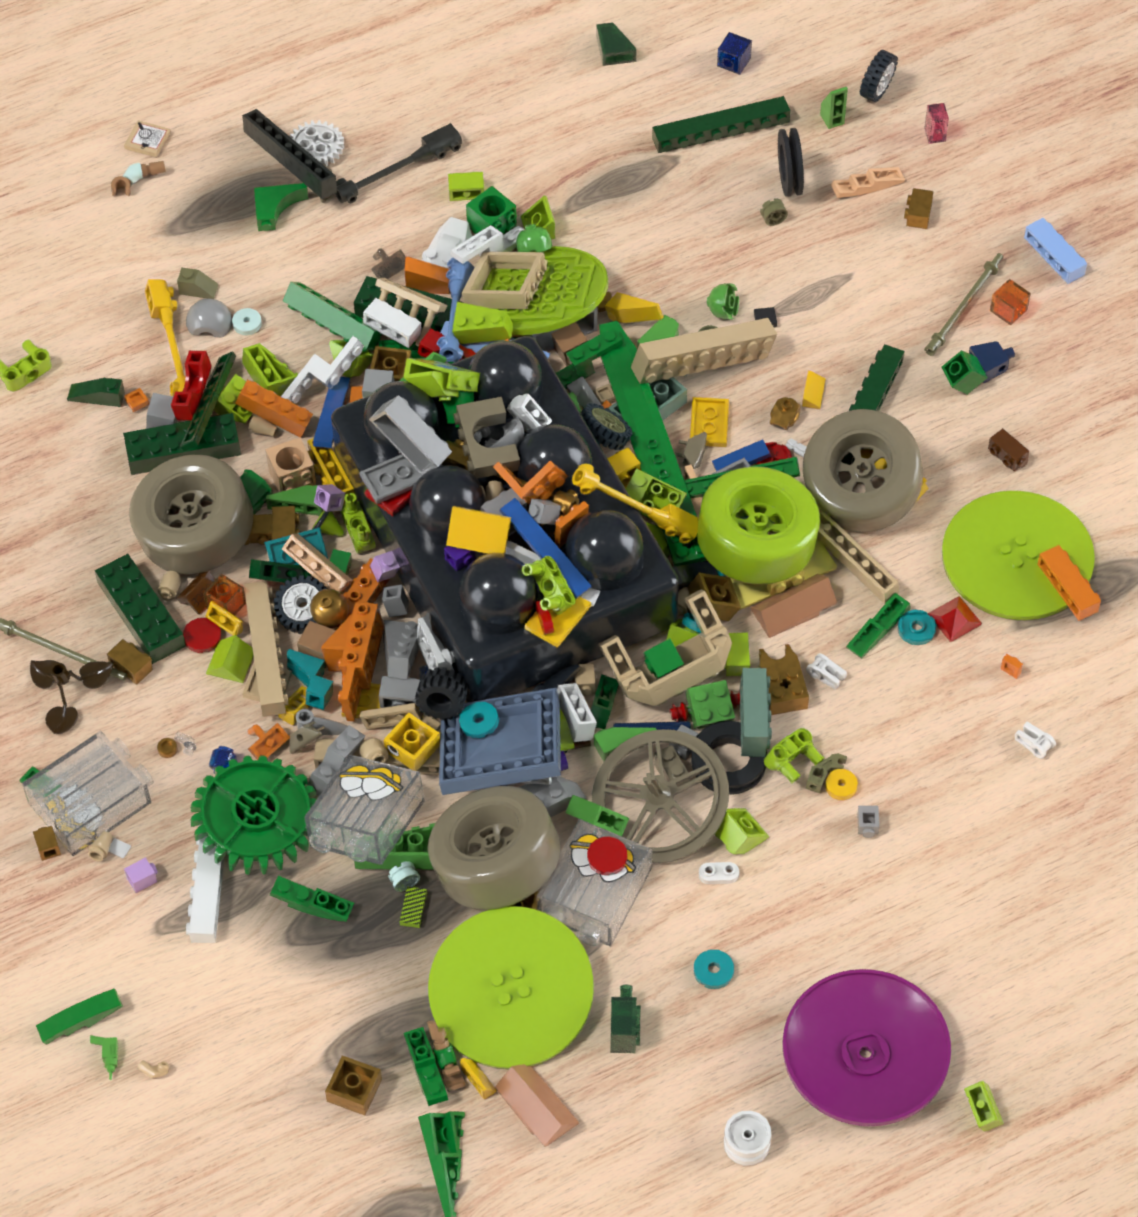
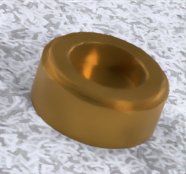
M163 738L157 744L158 753L163 758H171L177 753V744L172 738Z

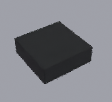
M774 307L754 309L755 320L768 318L773 327H777Z

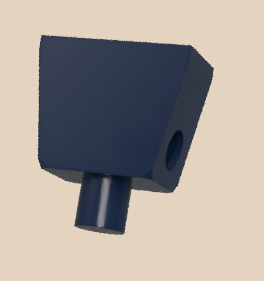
M997 341L969 347V354L978 358L988 377L983 383L1006 372L1009 366V359L1015 357L1012 347L1003 350Z

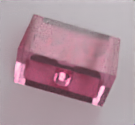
M944 103L927 105L924 129L929 144L946 142L949 117Z

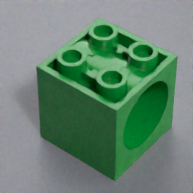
M493 186L466 204L467 222L469 223L470 230L475 234H478L490 225L503 233V235L517 227L516 205Z

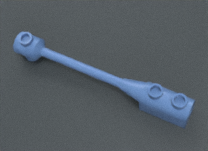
M451 258L447 263L450 270L446 273V277L449 279L448 287L452 298L448 334L437 341V346L440 347L439 354L445 356L447 362H457L463 356V351L459 348V341L452 332L456 304L462 297V291L475 267L469 261L462 264L455 258Z

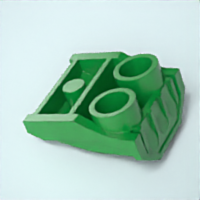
M245 469L240 479L250 498L253 515H255L263 504L266 503V496L273 494L263 478L254 471Z

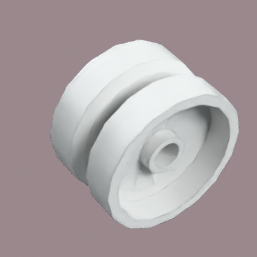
M741 1111L734 1114L727 1121L724 1131L725 1152L731 1160L743 1166L762 1162L768 1155L771 1144V1126L767 1119L754 1111Z

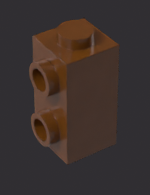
M1003 428L989 439L988 450L990 453L997 456L1006 467L1011 468L1014 472L1020 467L1023 468L1028 463L1029 450Z

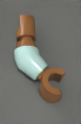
M164 161L152 162L149 165L140 163L130 165L123 176L115 177L112 180V196L116 195V191L120 188L125 189L126 195L130 196V186L139 179H143L148 174L157 175L158 173L166 172Z

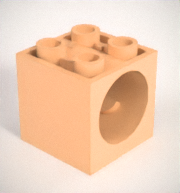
M301 437L265 449L268 471L278 492L305 485H316L314 465Z

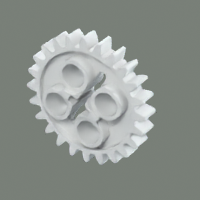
M311 120V124L304 122V127L298 125L299 130L293 129L294 134H290L294 141L326 166H328L329 161L334 163V158L339 159V154H343L344 137H342V132H339L338 127L334 128L333 123L328 126L327 121L321 124V121L318 120L317 124H315Z

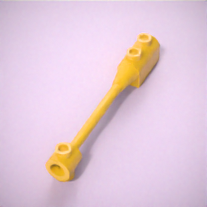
M148 279L145 295L151 318H160L166 329L177 374L174 382L170 383V395L174 396L175 391H183L186 378L173 331V313L177 310V301L171 300V297L174 295L173 287H168L165 280Z
M581 464L573 474L572 483L580 487L582 494H590L597 489L647 514L660 528L665 530L667 536L672 537L676 535L681 543H689L698 533V517L672 504H668L662 509L648 507L601 483L599 475L594 473V468L590 464Z

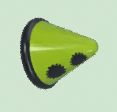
M324 510L312 528H320L321 534L342 536L344 534L332 511L326 512Z

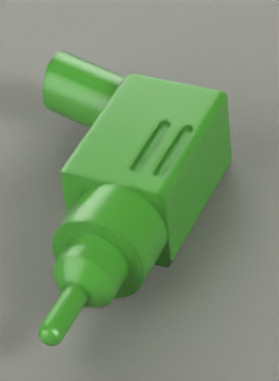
M90 1035L91 1044L102 1046L104 1067L109 1072V1080H112V1073L117 1068L118 1062L117 1037L104 1038Z

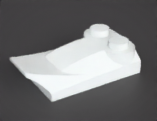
M450 217L439 228L429 248L423 252L422 261L450 270L447 266L448 261L453 258L450 250L473 237L469 223Z
M429 613L425 617L418 618L417 643L428 669L434 670L436 667H439V669L444 667L447 670H454L452 663L455 662L452 651L449 652L448 649L444 648L441 641L433 633Z

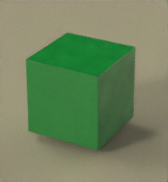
M962 350L941 367L951 387L967 395L988 378L978 358Z
M670 638L643 653L646 659L644 662L650 673L654 674L656 680L684 665Z

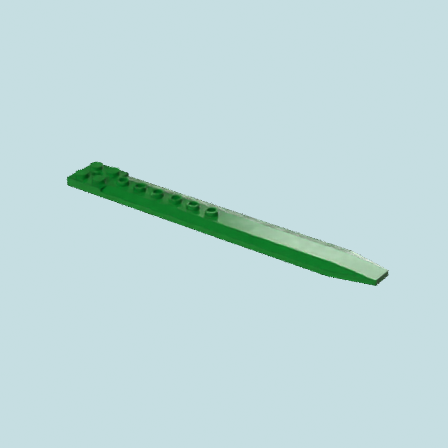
M618 321L600 324V334L614 327L624 343L602 355L601 360L622 420H625L627 425L631 427L630 429H632L630 442L634 454L640 462V470L687 493L680 509L697 517L649 383L640 384L631 369L637 352L635 345ZM662 529L674 567L707 560L699 547L697 535L689 542L692 545L688 549L686 546L683 547L685 543H681L678 536H667L665 530Z

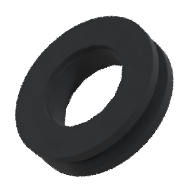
M796 128L790 129L789 137L785 129H780L778 132V162L783 193L785 197L791 196L792 188L794 187L795 194L797 196L802 195L804 189V169L800 137Z
M736 721L717 722L703 729L697 738L706 743L712 750L725 743L741 747L740 722ZM692 751L691 764L694 771L705 766L706 763L699 755ZM749 756L747 765L741 770L726 772L729 783V795L746 792L760 782L766 770L764 764L765 757ZM707 770L701 774L696 775V778L709 772L710 770ZM712 777L700 782L703 786L714 792Z

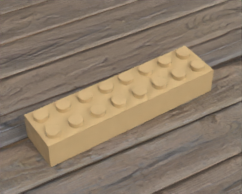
M764 318L640 343L631 369L639 383L643 384L662 379L666 380L676 376H685L691 373H700L710 369L715 370L720 367L733 366L734 364L748 363L758 359L763 360L768 358L777 337V332L770 320Z

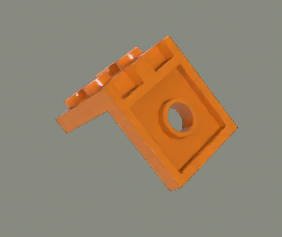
M551 460L525 485L512 471L500 462L493 466L517 495L529 505L531 499L547 500L551 493L557 487L562 486L568 477Z

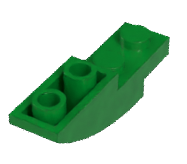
M279 875L270 892V896L288 903L287 907L336 921L347 922L354 905L353 902L322 889L316 888V890H313Z
M424 1027L404 1032L413 1067L428 1106L447 1101L448 1095Z

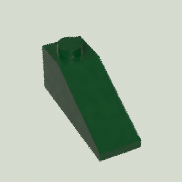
M104 377L71 384L67 401L121 407L125 395L122 379Z
M251 559L249 578L285 583L287 580L292 581L293 577L298 579L299 576L303 575L305 578L311 576L301 565Z
M601 674L590 709L597 722L595 728L601 729L606 728L619 685L615 678Z

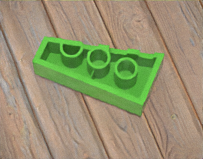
M435 823L429 824V827H411V830L403 832L396 830L387 835H381L380 833L355 838V869H392L395 866L397 868L402 866L401 863L410 861L415 866V869L434 870L428 855V841Z

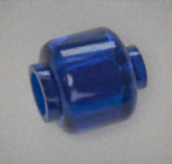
M219 746L212 751L209 767L214 770V774L217 766L227 768L229 767V760L237 759L233 749Z

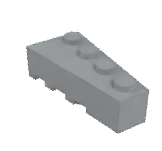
M384 620L383 643L388 677L408 679L419 651L417 643L418 624L416 622Z

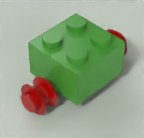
M726 680L691 687L685 691L688 707L681 702L679 707L672 704V708L669 711L671 719L676 722L680 718L687 721L689 714H691L694 729L707 727L721 721H732L735 719L733 709L737 710V705H740V689L737 694H734L733 691L729 694Z

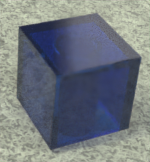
M729 32L718 48L717 66L740 75L751 59L752 40Z

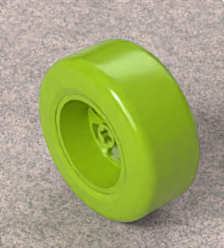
M766 467L736 469L717 478L705 492L698 519V544L709 563L732 579L749 584L781 582L798 574L811 559L820 526L819 508L811 492L800 481L784 472ZM744 516H749L747 519L740 518ZM770 531L777 532L776 534L768 535Z

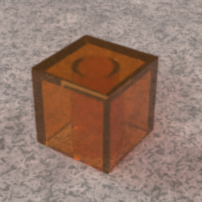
M1009 279L992 294L990 312L1009 325H1012L1028 310L1031 293Z
M222 573L203 593L206 609H208L210 602L214 601L235 616L246 604L244 587Z

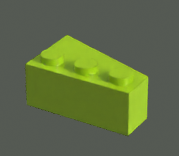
M457 302L452 332L458 339L459 344L511 339L513 323L506 311Z
M260 343L243 348L242 364L252 380L261 387L275 392L278 396H282L298 376V373L294 374L288 369V365L279 362L276 356Z

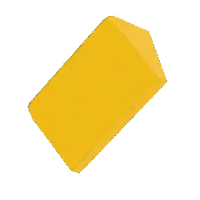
M809 370L802 407L820 409L826 378Z
M214 601L210 602L205 617L233 636L241 634L243 631V621Z
M460 1059L461 1070L483 1099H487L496 1093L495 1087L476 1062L472 1059Z

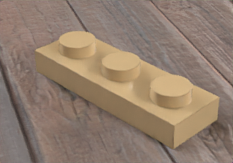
M416 703L361 711L360 719L366 729L397 725L408 712L422 721V714Z

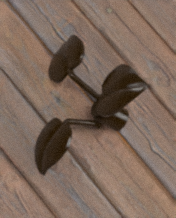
M31 660L30 674L33 683L39 688L46 689L51 687L55 681L60 690L63 707L57 706L48 711L45 718L46 725L53 734L67 732L75 725L78 719L76 708L67 707L62 685L67 684L70 676L78 681L83 680V685L86 688H99L109 679L113 669L112 663L105 661L87 663L80 668L79 674L81 677H79L72 670L68 671L64 664L57 661Z

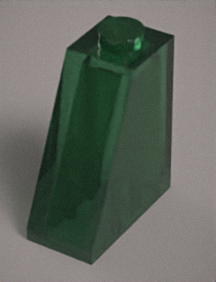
M613 22L596 24V37L603 66L636 62V47Z

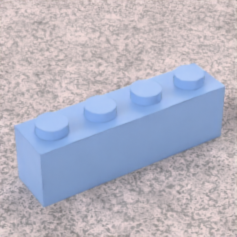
M1041 218L1026 226L1024 238L1067 284L1085 275L1087 267L1085 259L1077 254L1075 249L1064 240L1061 234L1057 233L1051 223Z

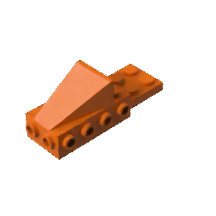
M355 602L353 613L321 647L328 671L342 672L343 688L338 693V701L341 702L342 713L345 714L347 721L355 722L362 689L370 690L384 630V623L378 604Z

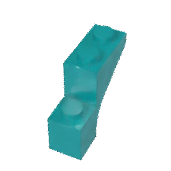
M288 649L287 669L292 671L307 687L306 705L324 710L333 695V681L322 678L325 660Z

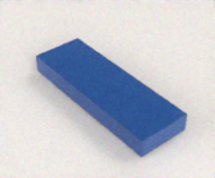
M762 439L712 460V464L715 470L718 471L742 458H745L752 465L771 457Z

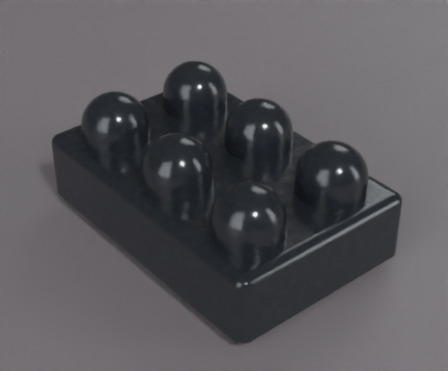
M522 336L512 341L493 342L484 346L475 355L450 365L480 373L477 392H474V402L502 397L506 411V423L513 419V416L507 411V407L516 396L529 394L552 422L539 426L529 433L524 429V438L517 449L520 466L518 471L513 473L516 477L528 482L551 460L568 475L564 484L557 487L552 493L556 494L560 490L567 492L571 489L577 493L579 504L585 501L589 505L588 513L576 521L569 531L566 543L559 549L590 583L591 588L599 590L600 594L595 605L589 608L558 648L525 629V624L536 612L535 602L545 597L533 575L525 576L522 573V567L525 565L523 561L506 553L488 554L475 551V560L468 566L456 571L445 560L444 548L447 546L452 507L456 506L481 511V506L487 501L485 487L488 485V482H501L503 488L507 491L511 487L505 480L494 475L477 478L468 470L458 466H439L428 470L417 480L411 491L409 503L394 516H391L365 496L364 492L368 488L360 477V472L402 454L369 420L384 403L399 395L408 402L414 412L420 414L422 420L434 429L435 434L441 440L455 442L456 439H459L458 429L460 428H455V424H447V415L442 401H439V398L430 397L423 390L408 381H394L382 385L367 397L341 406L333 411L331 422L335 455L350 480L357 500L385 552H393L400 566L397 574L421 618L429 613L433 633L438 637L445 649H448L449 652L452 651L455 662L452 663L454 673H459L461 679H465L466 685H468L467 702L510 696L546 681L566 667L575 664H587L604 657L598 644L614 635L619 637L625 648L669 630L670 625L677 622L679 578L639 510L597 489L590 494H582L580 487L572 483V477L576 469L581 464H590L594 468V473L599 475L601 483L630 497L534 338ZM506 423L488 426L491 434L486 438H482L479 444L484 446L485 441H488L490 438L493 440L502 438L504 436V429L502 427ZM544 524L541 528L555 543L554 533L556 525ZM517 531L508 536L507 542L511 541L534 552Z

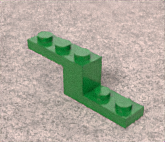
M614 327L566 353L570 365L556 372L565 389H567L566 386L578 378L583 377L585 379L595 373L593 360L624 344Z

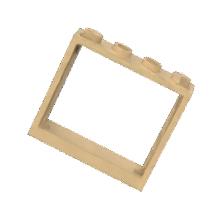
M483 252L462 291L464 303L493 309H527L535 291L538 289L540 281L543 279L545 270H547L548 261L545 260L544 252ZM492 269H530L520 291L481 290Z

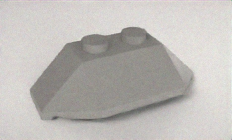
M561 776L551 777L552 782L550 785L525 784L519 787L536 795L545 805L550 817L567 810L572 795L587 800L576 782Z

